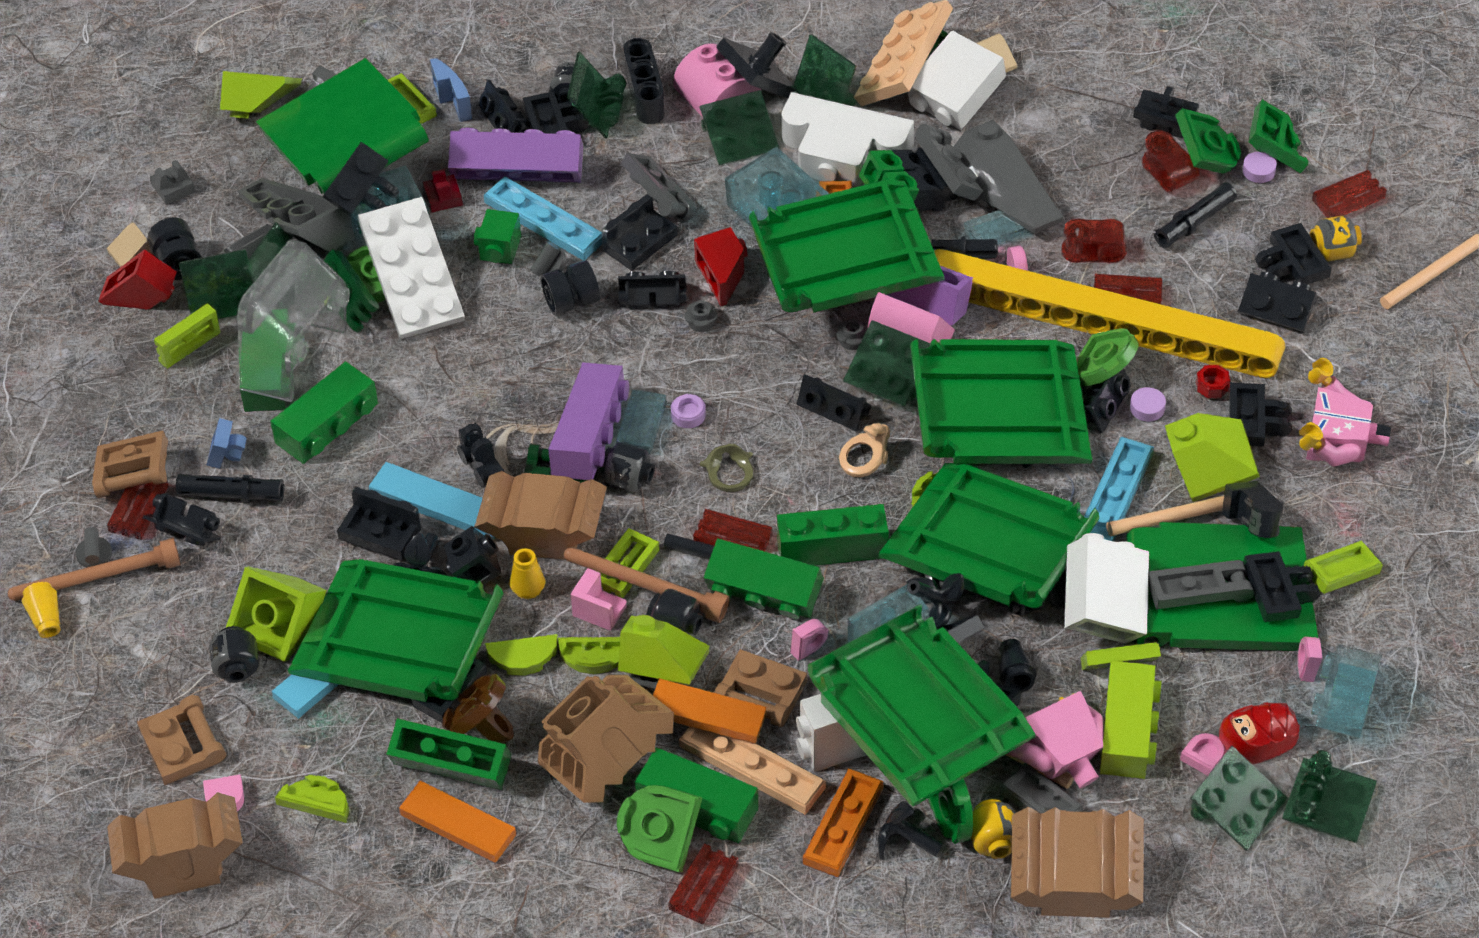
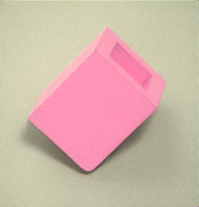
M587 568L570 594L574 617L610 631L627 607L625 599L602 591L601 573Z

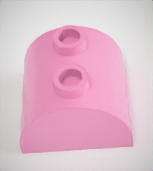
M705 44L691 51L680 62L673 79V87L709 124L762 98L761 89L750 85L716 48L717 44Z
M878 292L868 322V333L871 337L876 338L874 346L891 353L894 347L906 351L904 358L912 361L910 349L912 341L918 339L919 348L926 349L930 347L933 339H936L938 342H940V339H951L955 331L940 316Z

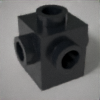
M473 526L444 545L448 559L445 562L446 567L453 577L472 580L475 583L481 581L485 585L502 573L496 554L499 551L496 542L489 534L483 535Z

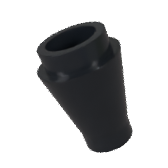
M1007 639L1003 641L999 647L1001 653L1000 681L1004 686L1019 690L1021 693L1026 692L1035 683L1036 669L1024 652L1019 640Z

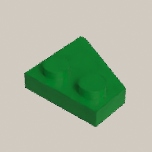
M1262 99L1254 110L1248 143L1252 144L1257 151L1265 152L1297 172L1302 173L1308 166L1309 161L1306 157L1299 156L1297 152L1301 142L1293 130L1290 116Z

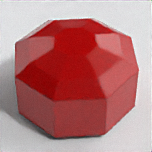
M1205 365L1197 372V392L1206 398H1222L1229 391L1231 382L1229 371L1219 365Z

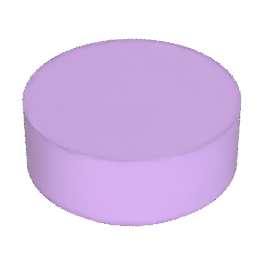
M1265 152L1250 153L1244 159L1243 174L1248 180L1255 183L1268 182L1275 176L1276 160Z
M1140 388L1131 396L1130 411L1134 417L1141 421L1151 422L1158 420L1165 411V396L1155 388Z
M685 394L677 397L672 402L671 418L677 426L694 428L705 420V403L700 397Z

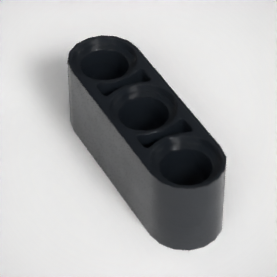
M643 38L630 39L624 44V65L635 113L638 120L642 123L655 124L664 118L665 109L663 86L652 45Z

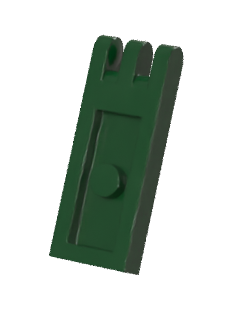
M332 249L313 274L353 331L360 333L364 328L361 321L368 323L372 317L369 311L375 313L379 305L341 251Z

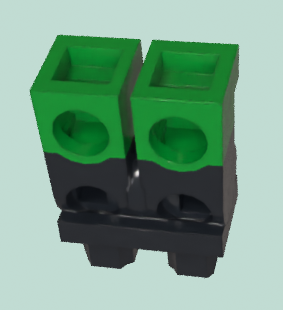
M918 148L916 152L913 150L869 151L859 174L865 185L883 180L905 181L916 208L924 211L931 209L933 211H942L946 201L958 198V195L953 194L922 148Z

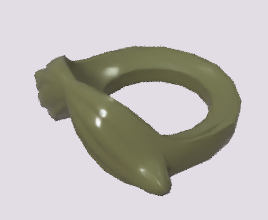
M729 443L714 448L707 458L699 463L700 466L707 469L711 484L725 492L743 490L753 479V468L749 461L753 453L746 452L736 444ZM725 452L730 455L731 459L745 473L744 479L738 484L726 485L717 478L722 454Z

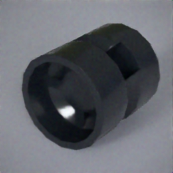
M171 217L158 221L151 227L148 233V241L156 258L177 271L174 280H183L193 276L198 265L202 263V256L194 241L188 223L181 218Z
M587 260L568 265L564 273L556 269L540 276L545 300L551 313L555 316L573 310L575 303L583 307L600 301L598 282Z

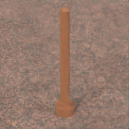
M171 538L160 541V545L154 546L153 551L11 587L8 590V597L13 601L21 600L24 597V589L37 582H48L52 588L60 590L158 564V567L166 566L167 569L180 566L181 562L175 539Z
M573 547L567 548L564 552V557L569 562L656 593H662L666 589H675L698 600L700 612L706 614V619L721 623L727 612L730 602L729 595L717 591L713 594L707 592L704 595Z

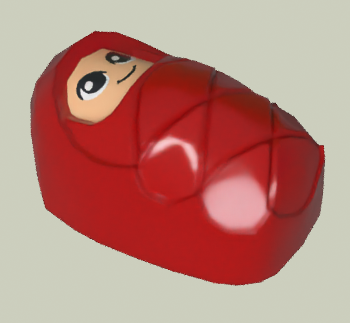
M1267 702L1261 705H1249L1231 712L1220 724L1219 738L1225 749L1242 762L1243 765L1257 764L1291 750L1298 742L1300 725L1294 711L1287 703Z

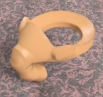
M873 423L864 428L866 433H861L845 443L840 451L839 460L841 468L846 474L862 478L871 475L882 463H887L888 451L886 448L890 437V428L887 425ZM860 444L870 446L873 455L867 464L854 467L848 463V453L853 447Z

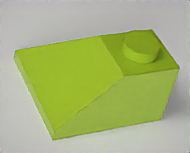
M223 71L220 110H230V117L249 119V112H262L299 87L302 78Z
M1196 413L1165 425L1172 453L1193 502L1225 491L1226 484L1249 482L1260 477L1241 419Z
M249 566L245 567L226 627L237 626L251 632L256 638L259 651L284 662L288 661L302 643L320 605L324 601L327 590L298 577Z
M648 615L631 616L620 634L618 671L690 685L707 657L710 646L667 622L655 620Z

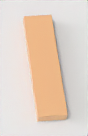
M690 726L679 739V747L743 782L757 787L758 790L804 815L808 813L826 789V781L758 744Z

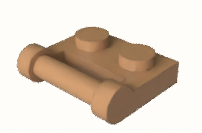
M164 431L97 446L92 480L96 497H106L112 491L151 482L154 485L166 483L165 464L168 439ZM144 468H149V469H145V470H141V471H136V472L124 474V473L131 472V471H135V470H140V469H144Z
M740 649L723 681L717 685L714 693L766 706L765 718L770 719L771 724L782 728L807 683V673ZM737 689L745 693L757 696L759 698L771 701L773 703H776V706L749 697L747 695L735 692L734 690Z
M197 695L188 696L177 706L137 721L139 731L164 785L222 762L226 757L223 745L216 741L203 714L204 705ZM190 720L203 747L201 752L193 754L179 723Z

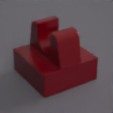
M444 169L431 172L432 180L422 182L431 213L463 206L462 196L454 174L446 176Z

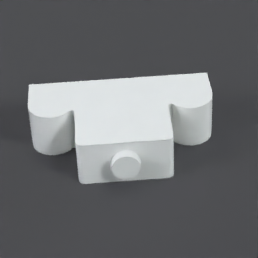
M791 92L782 110V139L787 146L798 148V173L801 176L822 181H852V188L861 186L862 180L859 174L869 151L911 150L914 141V120Z

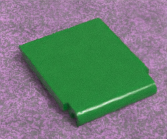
M366 58L256 121L266 138L306 184L310 186L315 183L321 194H325L360 142L388 160L386 166L429 142V138L419 122L421 119L417 110Z
M883 180L777 206L776 210L768 207V216L764 220H757L754 211L749 215L750 224L779 303L785 312L791 313L812 308L813 313L875 298L878 292L887 295L945 280L905 181Z
M915 339L910 344L923 452L926 456L953 458V464L1092 463L1073 344L1058 340L940 339V342L933 339L930 347L926 349L919 348L918 339Z
M944 463L881 549L879 557L945 581L951 574L961 573L964 577V589L1006 605H1010L1014 601L1031 608H1038L1043 604L1067 568V545L1082 538L1084 534L1091 533L1099 520V513L1094 508L1090 516L1085 518L1080 513L1079 502L1073 505L1071 501L964 463Z
M1160 522L1158 528L1138 527L1130 530L1126 535V541L1133 543L1135 548L1149 551L1148 572L1233 560L1243 561L1246 555L1280 551L1286 568L1302 567L1307 560L1302 527L1279 526L1280 534L1277 537L1263 538L1251 534L1248 531L1249 527L1246 525ZM1148 587L1147 634L1137 638V644H1144V640L1147 637L1154 636L1157 637V644L1160 647L1170 641V647L1298 651L1303 637L1318 638L1313 602L1300 604L1302 611L1299 618L1264 622L1255 597L1245 602H1236L1232 599L1156 609Z
M363 559L342 561L325 595L324 601L320 605L288 669V673L426 702L428 697L454 700L459 695L503 597V591L496 584L491 595L483 590L481 581L475 583L472 580Z
M921 604L808 664L809 676L821 692V703L912 807L1035 738V732L1023 713L944 627L937 630L933 617L925 621L922 619Z

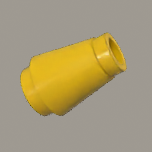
M528 548L519 549L514 554L510 587L520 598H535L545 586V576L535 553Z
M37 582L27 586L23 591L24 597L21 602L37 629L39 636L42 638L56 636L61 631L57 591L48 582Z

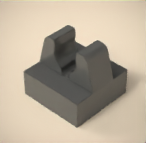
M177 160L172 161V167L165 170L159 167L155 170V174L150 176L152 187L166 205L195 192L192 180Z

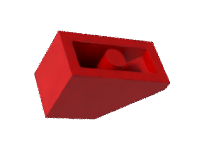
M731 227L694 239L695 262L720 306L727 305L745 272L744 258L748 256L744 240L742 238L738 239Z
M143 250L107 276L98 302L109 306L149 310L159 302L164 303L171 297L175 288L172 284L177 271L148 251Z

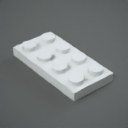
M415 198L358 215L363 236L400 340L464 321L465 315L423 198Z

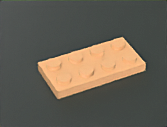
M948 0L936 3L929 2L921 8L912 11L905 10L895 17L893 27L883 39L881 49L872 59V65L860 81L861 85L854 96L860 106L910 91L953 10Z

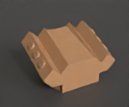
M500 471L490 475L474 527L502 540L508 548L509 555H514L519 549L528 548L535 553L536 557L566 560L564 552L567 548L573 547L577 549L578 544L595 537L607 486L593 479L580 483L566 476L523 473L513 477Z
M607 675L603 680L598 676H587L541 721L544 724L543 728L548 734L539 742L538 764L583 803L604 802L605 785L622 784L623 777L648 752H655L656 734H673L674 712L628 675Z
M219 792L207 802L189 798L145 808L136 818L119 815L107 826L112 873L144 881L148 889L152 891L154 899L220 884V875L223 870L221 862L243 843L235 797Z
M1027 807L1012 815L1011 899L1025 907H1040L1041 915L1102 918H1110L1111 910H1128L1143 903L1144 819L1131 810L1114 816L1104 809L1091 812H1070L1059 810L1056 807L1042 814Z

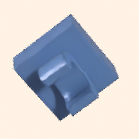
M219 418L212 437L207 466L220 469L224 456L231 461L241 460L247 438L240 434L230 435L233 421Z

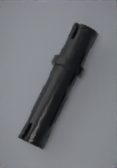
M1224 182L1187 210L1176 212L1171 221L1155 230L1154 238L1162 248H1169L1171 244L1181 237L1193 234L1198 225L1236 200L1237 193L1235 188L1231 184Z
M179 473L176 479L177 496L241 499L243 503H251L252 500L282 502L285 485L283 484V479H260L246 474L243 477Z

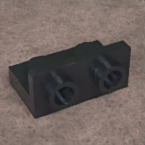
M646 194L640 200L633 202L627 210L615 219L607 222L603 227V251L633 271L678 235L677 225L654 210L653 197Z

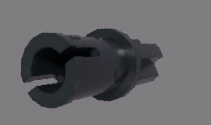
M962 236L959 240L932 239L931 241L933 250L945 249L979 259H995L998 256V242L995 239H966L965 236Z

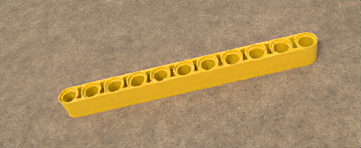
M934 250L940 266L973 277L968 303L1089 334L1124 328L1135 336L1140 347L1210 365H1219L1225 369L1260 378H1270L1276 374L1286 347L1284 340L1279 335L1268 331L948 250Z

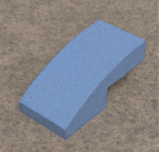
M437 58L430 59L432 80L439 102L453 101L459 121L472 120L470 96L461 79Z

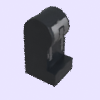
M1258 481L1225 485L1222 514L1226 518L1239 519L1244 525L1249 527L1248 531L1258 537L1273 538L1280 534L1279 520L1282 516L1283 504Z

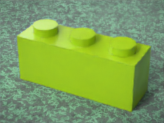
M1120 661L1110 662L1100 774L1145 779L1147 764L1155 765L1157 742L1149 741L1150 733L1157 734L1159 711H1152V704L1160 702L1162 681L1154 680L1156 665Z

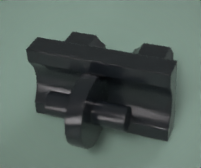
M1171 86L1166 87L1164 94L1143 89L1139 103L1134 109L1133 118L1139 119L1140 127L1143 129H1157L1158 124L1169 127L1171 136L1183 138L1175 115L1182 108L1198 112L1199 104L1174 97L1175 88Z

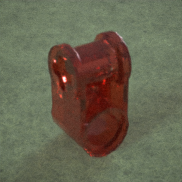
M1156 130L1147 135L1145 139L1147 152L1142 157V165L1159 182L1164 191L1171 193L1199 179V168L1193 166L1190 155L1174 140L1171 134Z
M1077 218L1065 224L1064 234L1066 240L1062 244L1061 254L1066 260L1073 263L1104 262L1111 264L1122 261L1126 257L1125 231L1121 221L1117 219L1085 220ZM1076 228H1079L1078 236L1075 232ZM1077 245L1080 249L1078 254L1076 253Z

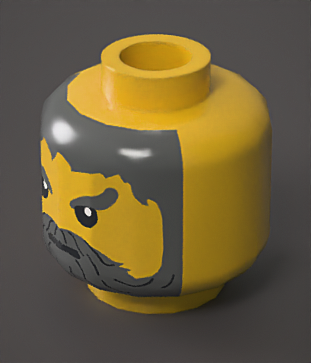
M1347 216L1321 219L1317 221L1315 228L1310 230V237L1327 262L1353 257L1357 245L1362 243L1360 227L1358 225L1354 226L1351 219Z
M989 799L980 802L974 807L971 840L974 849L979 854L990 856L993 859H1002L1012 853V815L1015 814V811L1011 805L997 799Z

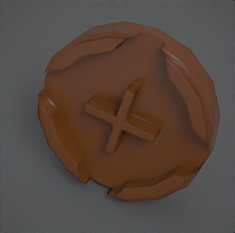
M492 674V676L484 675L474 681L459 695L457 700L460 702V705L455 710L452 707L447 709L442 719V727L445 730L465 734L475 727L487 740L502 744L509 742L514 737L513 727L505 715L496 707L505 692V682L497 674Z

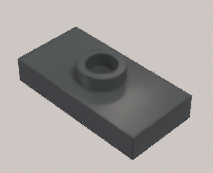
M1024 763L1000 785V793L1022 810L1030 807L1042 814L1056 807L1059 810L1083 812V805L1027 763Z

